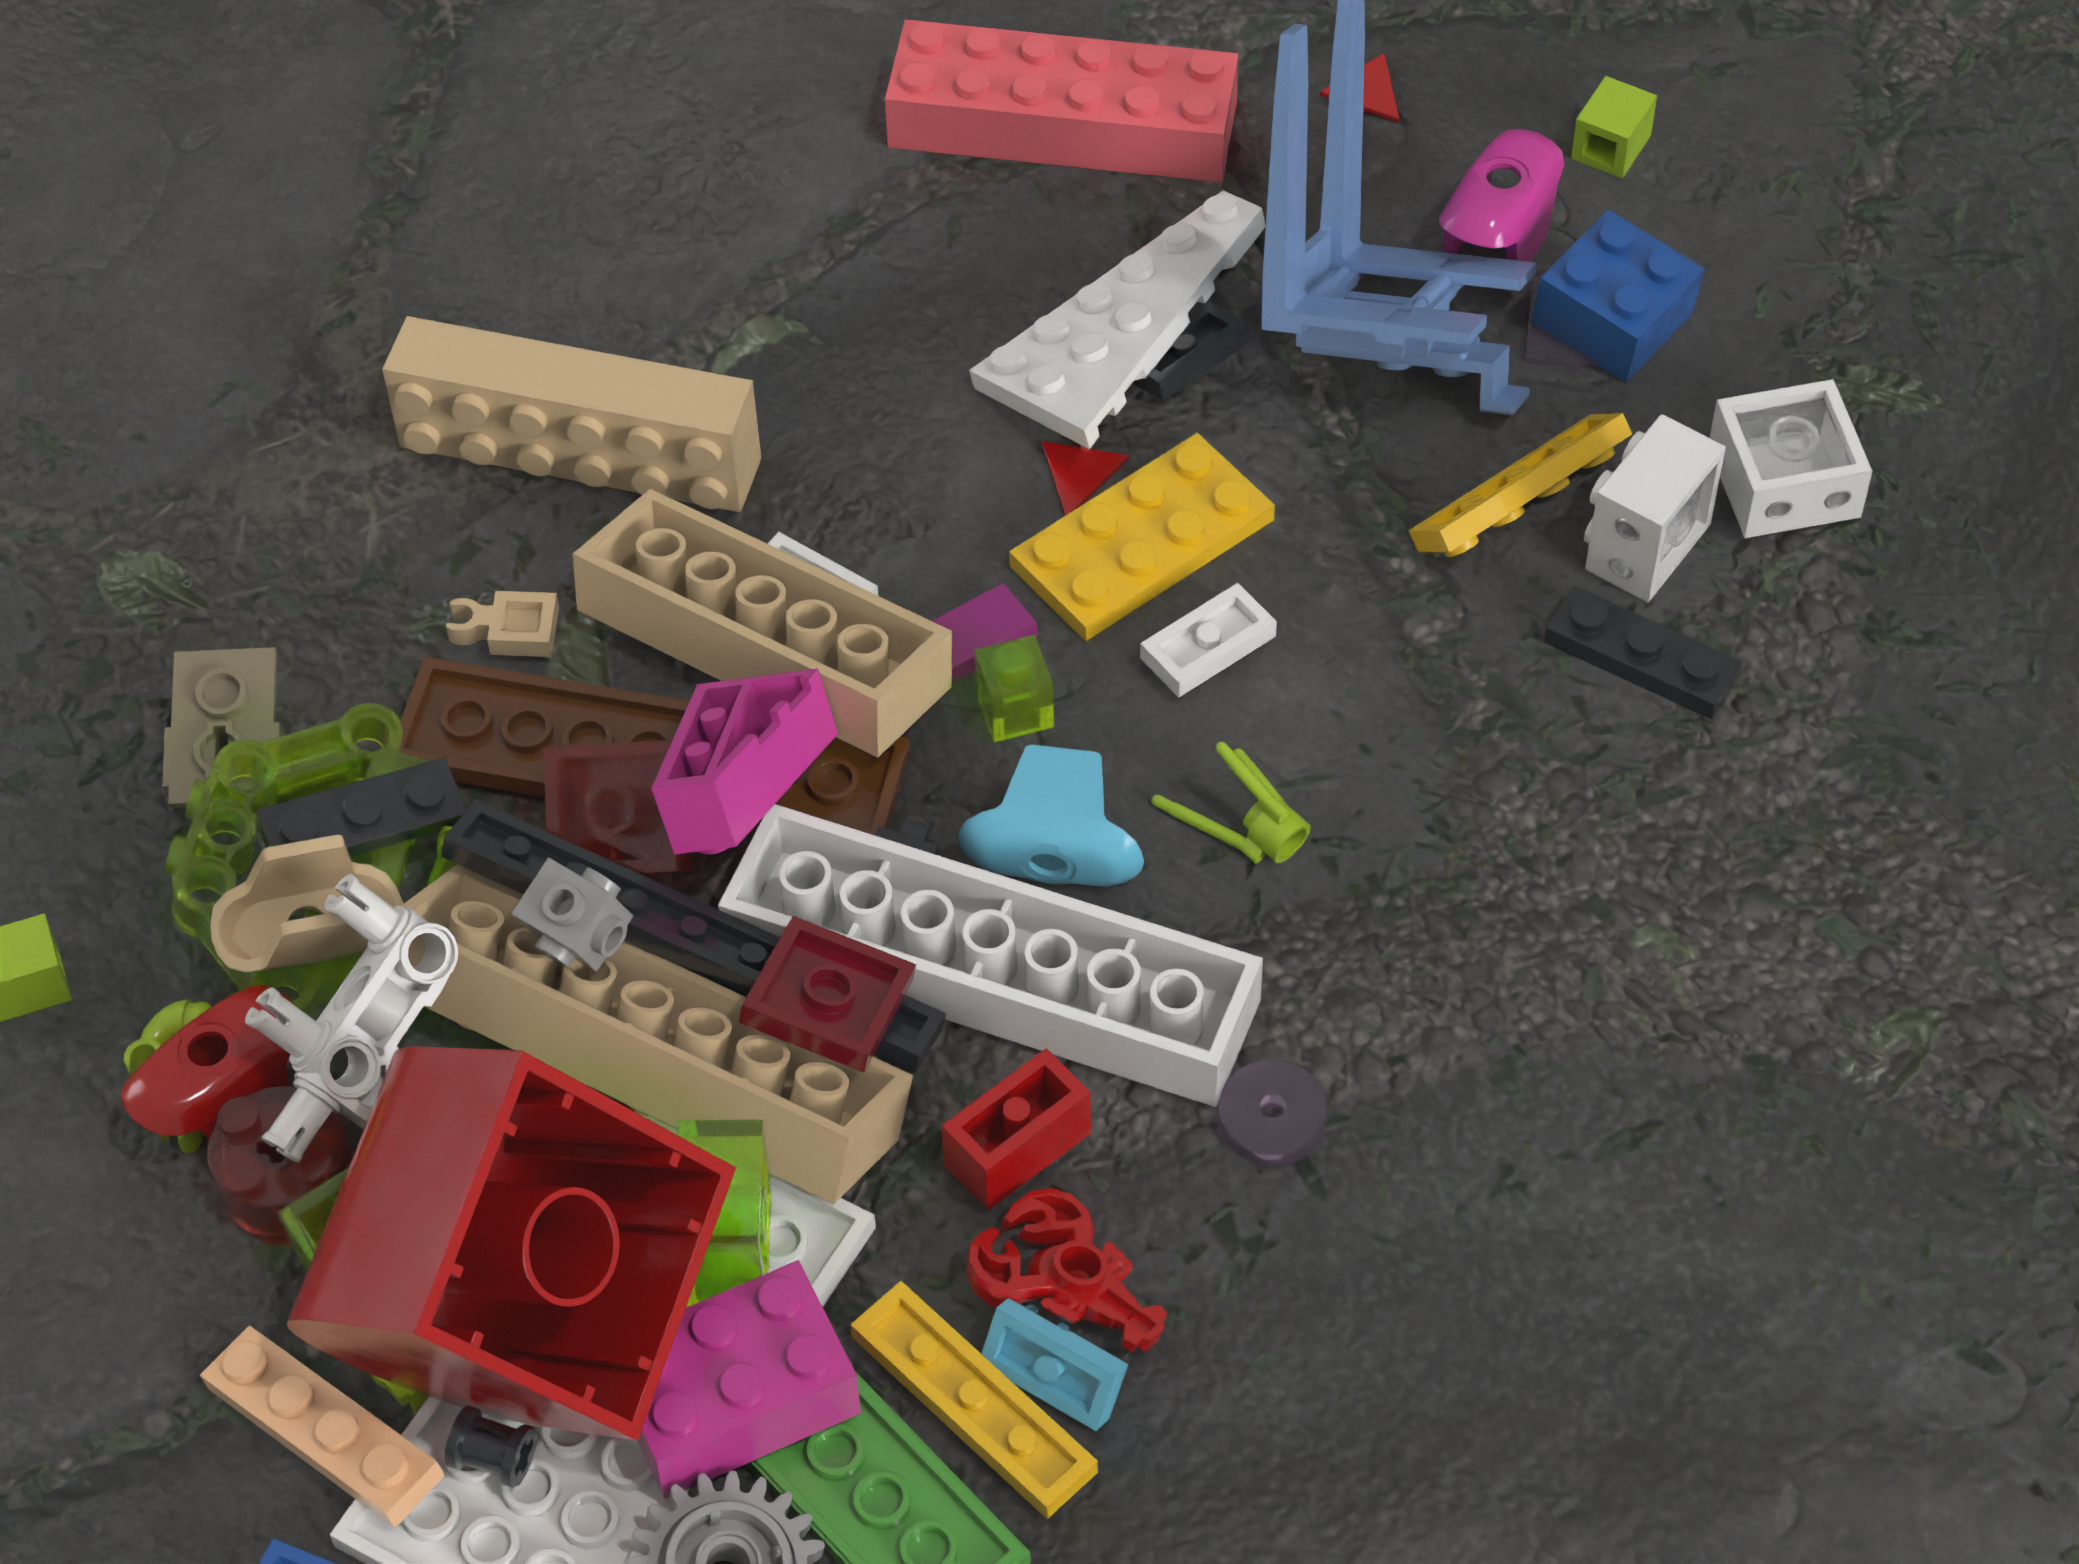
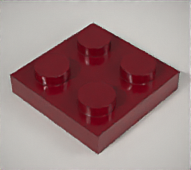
M792 916L743 1002L738 1023L864 1073L913 981L917 964Z

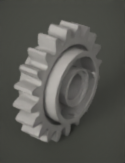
M730 1471L726 1478L724 1489L716 1491L709 1477L703 1473L699 1474L696 1497L691 1498L684 1489L675 1484L671 1487L669 1494V1504L672 1511H668L657 1504H650L647 1509L646 1520L654 1531L634 1529L631 1546L643 1555L627 1558L626 1564H713L718 1561H730L735 1564H812L822 1557L825 1544L821 1540H801L809 1531L813 1517L810 1513L799 1515L793 1519L786 1517L793 1496L790 1492L780 1495L772 1503L765 1501L766 1478L760 1477L753 1484L750 1492L744 1493L740 1491V1482L736 1471Z

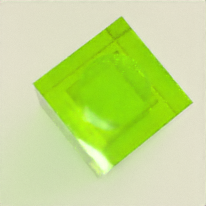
M1035 634L974 649L976 695L994 743L1054 727L1053 681Z

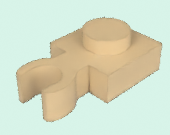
M495 591L493 605H481L467 598H458L450 601L453 620H469L463 624H446L449 641L452 644L470 645L480 640H487L490 655L552 657L559 614L557 593Z

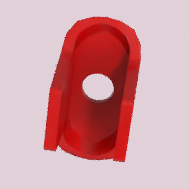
M261 984L253 985L226 997L184 1025L153 1052L131 1074L120 1092L123 1107L130 1117L145 1129L161 1136H182L194 1131H201L227 1159L232 1158L270 1128L289 1101L287 1062L290 1058V1053L257 1029L248 1026L245 1023V1017L251 1007L259 1012L261 1010L267 1011L255 1001L265 990L271 987ZM280 992L281 996H283L285 999L291 1002V1000L286 995Z

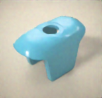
M1041 745L1026 746L1003 802L994 809L980 812L966 820L959 831L957 840L960 850L974 865L983 870L999 875L1026 878L1049 884L1110 887L1126 883L1135 878L1142 871L1144 864L1142 851L1136 840L1122 828L1109 822L1104 815L1102 757L1098 752Z

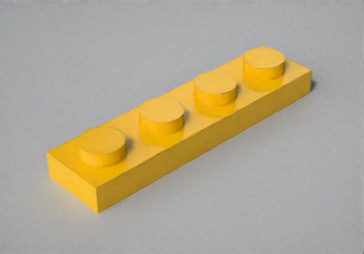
M1624 414L1588 415L1410 529L1409 534L1418 552H1444L1446 557L1466 552L1479 542L1477 534L1490 526L1499 527L1516 520L1525 512L1522 505L1536 496L1538 498L1547 497L1564 489L1570 483L1568 476L1581 467L1583 469L1591 468L1610 459L1615 454L1613 447L1632 435Z
M902 1281L898 1282L850 1324L851 1336L859 1345L1046 1519L1053 1515L1098 1473V1460Z

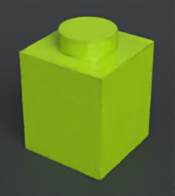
M1605 76L1576 119L1571 159L1623 179L1651 137L1657 95Z
M45 913L0 926V1022L71 1001L72 996L59 947Z

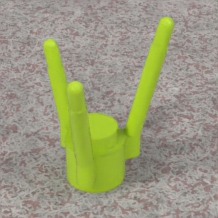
M1218 742L1216 744V752L1258 800L1243 820V825L1248 829L1247 837L1157 794L1151 798L1153 806L1239 849L1255 864L1259 863L1265 855L1275 863L1286 861L1300 849L1311 830L1310 824L1283 800L1247 754L1240 748L1233 751L1225 742Z

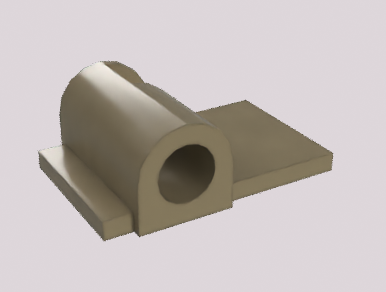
M275 647L174 652L171 727H165L162 785L168 796V805L171 809L273 804L274 796H286L288 794L290 786L289 748L281 724L276 722L278 652Z

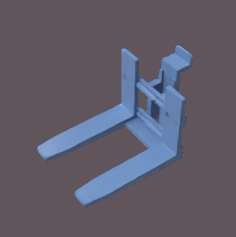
M1338 0L1332 52L1320 229L1306 242L1307 25L1293 24L1280 35L1274 92L1263 260L1262 330L1295 333L1296 346L1301 347V352L1377 361V365L1380 368L1387 370H1404L1413 365L1434 368L1436 374L1445 377H1461L1469 374V372L1480 373V412L1513 415L1528 399L1530 388L1508 385L1510 345L1480 342L1478 335L1486 328L1487 315L1449 311L1450 301L1457 295V292L1463 285L1520 291L1536 274V262L1371 245L1361 242L1365 0ZM1365 274L1428 281L1412 298L1351 291L1358 285V281Z

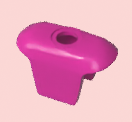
M1508 129L1494 138L1467 170L1438 218L1444 232V251L1457 254L1464 242L1489 248L1506 247V259L1531 262L1547 237L1556 191L1564 168L1563 151L1551 139L1538 132L1526 129ZM1501 168L1512 170L1519 176L1520 182L1515 187L1509 189L1496 188L1491 185L1493 170Z

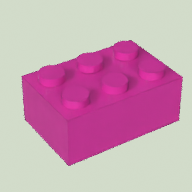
M799 1260L685 1309L638 1439L639 1446L664 1499L669 1498L670 1489L675 1484L684 1490H688L697 1486L699 1474L705 1473L709 1479H713L861 1414L857 1374Z

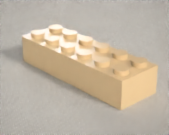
M406 316L382 369L399 445L401 448L411 449L420 454L443 455L468 460L477 465L490 464L525 471L535 476L547 475L582 482L592 487L604 486L636 492L641 495L652 489L673 500L697 504L707 509L719 508L740 513L761 461L753 380Z
M652 489L644 493L573 553L578 611L721 681L818 668L838 730L836 737L873 756L879 757L952 687L951 630Z

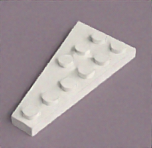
M1225 191L1210 197L1202 206L1175 225L1166 228L1161 235L1134 254L1125 257L1116 267L1093 283L1080 289L1075 296L1048 315L1039 318L1034 325L1007 344L995 349L990 356L971 368L969 372L974 389L1090 449L1100 436L1097 426L1107 414L1116 416L1126 404L1124 392L1134 380L1147 377L1190 323L1188 317L1190 309L1196 302H1207L1215 292L1214 279L1222 270L1234 267L1264 230L1266 224L1262 208Z

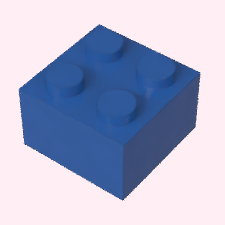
M1608 209L1540 278L1530 323L1627 383L1692 315L1705 269Z

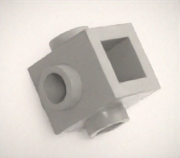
M549 857L511 913L531 933L540 938L535 947L544 955L566 968H569L575 959L596 972L606 957L613 955L620 948L626 937L627 925L633 918V915L616 899L621 889L611 880L588 867L580 876Z

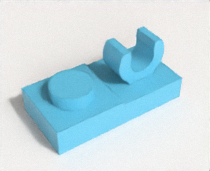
M1007 1298L996 1308L981 1354L1015 1385L1097 1431L1110 1418L1129 1364L1075 1333L1068 1331L1069 1326L1063 1322L1055 1325L1037 1315V1307L1033 1305L1023 1307Z

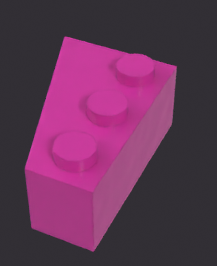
M818 668L697 684L651 788L674 854L700 852L710 855L720 853L728 848L737 847L838 735L836 723Z

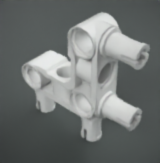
M352 874L342 878L334 887L343 896L338 898L334 894H329L324 904V909L330 914L336 915L368 940V947L320 1017L315 1021L281 996L280 992L273 987L265 990L255 1001L267 1011L261 1010L259 1012L251 1007L245 1017V1023L248 1026L257 1029L290 1053L289 1061L292 1063V1068L296 1071L293 1085L297 1090L268 1132H265L261 1138L272 1147L277 1146L276 1150L297 1163L301 1161L303 1153L331 1112L343 1114L364 1130L392 1056L398 1050L397 1044L423 1006L431 1007L458 961V946L455 937L447 928L437 923L428 922L410 907L396 906L393 908L361 884L359 879ZM420 935L425 944V954L422 961L416 967H412L408 958V949L411 942ZM344 1048L348 1055V1067L345 1073L334 1081L330 1073V1062L333 1055L339 1049Z

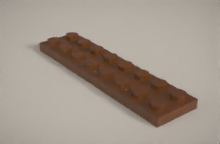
M424 656L387 754L390 770L397 771L445 757L455 782L661 817L651 788L690 701ZM900 736L879 757L873 756L835 737L775 804L871 835L876 833L879 826L889 829L911 754L910 737ZM762 819L750 831L751 833L757 831Z

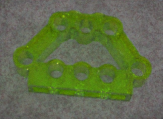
M375 703L359 704L345 712L342 719L261 743L255 740L243 739L226 745L216 756L207 782L199 779L195 780L185 811V816L193 818L186 838L178 835L174 837L166 860L165 873L173 875L171 912L178 927L183 932L197 937L203 942L240 990L258 984L271 988L280 986L290 987L300 995V997L291 1002L312 1019L315 1016L318 1005L325 1007L328 1005L364 952L321 963L257 972L234 970L228 968L221 960L211 940L210 921L213 906L220 898L213 902L204 903L193 899L189 894L195 890L206 888L218 892L222 897L227 891L238 886L235 877L249 868L254 857L257 809L429 762V760L400 752L403 728L400 719L391 709ZM362 740H373L383 748L373 752L364 751L358 748L355 743ZM246 776L256 779L260 784L254 788L244 789L233 785L231 781L235 778ZM230 832L237 835L241 840L232 845H220L210 837L216 833ZM416 838L350 857V860L355 863L369 864L386 872L399 891ZM306 909L305 918L321 915L319 912L311 909Z

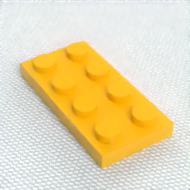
M1196 433L1010 550L1009 565L1086 642L1274 521L1275 505L1200 434Z

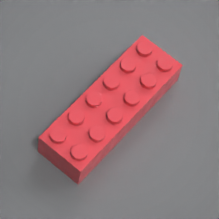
M905 19L885 96L888 148L1222 183L1237 104L1239 53Z

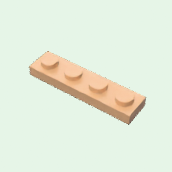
M250 1325L200 1374V1377L211 1392L394 1528L445 1476L435 1459Z

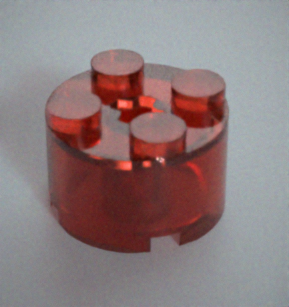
M291 1086L265 1088L245 1097L229 1099L221 1106L217 1113V1123L212 1130L208 1143L209 1167L229 1218L237 1227L239 1225L253 1233L255 1239L271 1245H294L313 1240L322 1235L353 1157L339 1114L331 1112L303 1153V1158L299 1163L279 1153L276 1150L277 1146L272 1147L262 1140L261 1137L265 1132H268L297 1090L296 1087Z

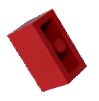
M1045 1048L942 1125L945 1167L987 1211L991 1210L1091 1134V1092Z

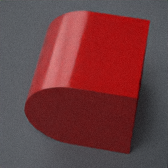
M405 1047L398 1049L392 1056L288 1319L287 1326L300 1339L336 1359L399 1386L460 1407L471 1405L480 1408L483 1414L530 1425L638 1441L737 1167L523 1050Z

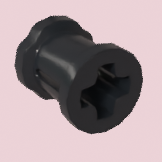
M466 1405L459 1412L451 1427L446 1443L444 1461L446 1466L460 1470L465 1465L498 1475L502 1485L514 1488L521 1484L531 1466L537 1445L538 1432L536 1427L528 1424L514 1428L484 1418L480 1408Z

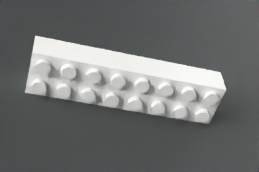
M776 804L764 815L718 905L720 911L777 937L782 936L792 916H796L917 964L913 981L906 995L947 1013L946 1020L1041 1051L1047 1048L1053 1055L1216 1107L1261 1001L1262 957Z

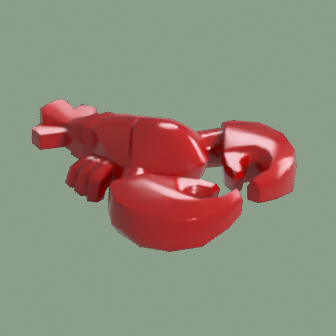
M1053 1188L1033 1190L1015 1202L1004 1216L1002 1221L1004 1232L1020 1223L1032 1222L1035 1224H1026L1018 1238L1029 1244L1049 1246L1035 1252L1029 1258L1026 1266V1276H1021L1020 1254L1011 1240L1007 1241L1002 1247V1255L993 1253L992 1247L1000 1237L1001 1231L991 1227L982 1231L970 1244L967 1252L966 1276L973 1292L992 1307H998L1007 1298L1020 1305L1022 1302L1042 1300L1040 1302L1049 1315H1055L1057 1319L1062 1321L1067 1320L1069 1324L1075 1325L1083 1319L1103 1327L1108 1326L1114 1330H1123L1121 1346L1132 1352L1138 1346L1142 1351L1147 1352L1159 1340L1165 1328L1163 1323L1168 1313L1162 1306L1142 1307L1136 1301V1297L1122 1283L1133 1269L1134 1265L1130 1259H1127L1120 1249H1116L1115 1244L1107 1241L1104 1243L1102 1251L1093 1245L1095 1227L1091 1214L1072 1194Z

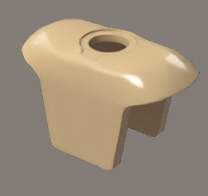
M332 835L272 846L261 851L247 880L227 891L213 906L210 921L211 940L218 956L228 968L242 972H257L316 964L364 952L368 947V940L336 915L330 914L324 909V904L329 894H334L338 898L343 896L334 889L342 878L350 874L354 875L361 884L393 908L404 903L396 885L386 872L372 865L355 863L350 860L342 835ZM303 909L315 910L321 914L288 921L295 912Z

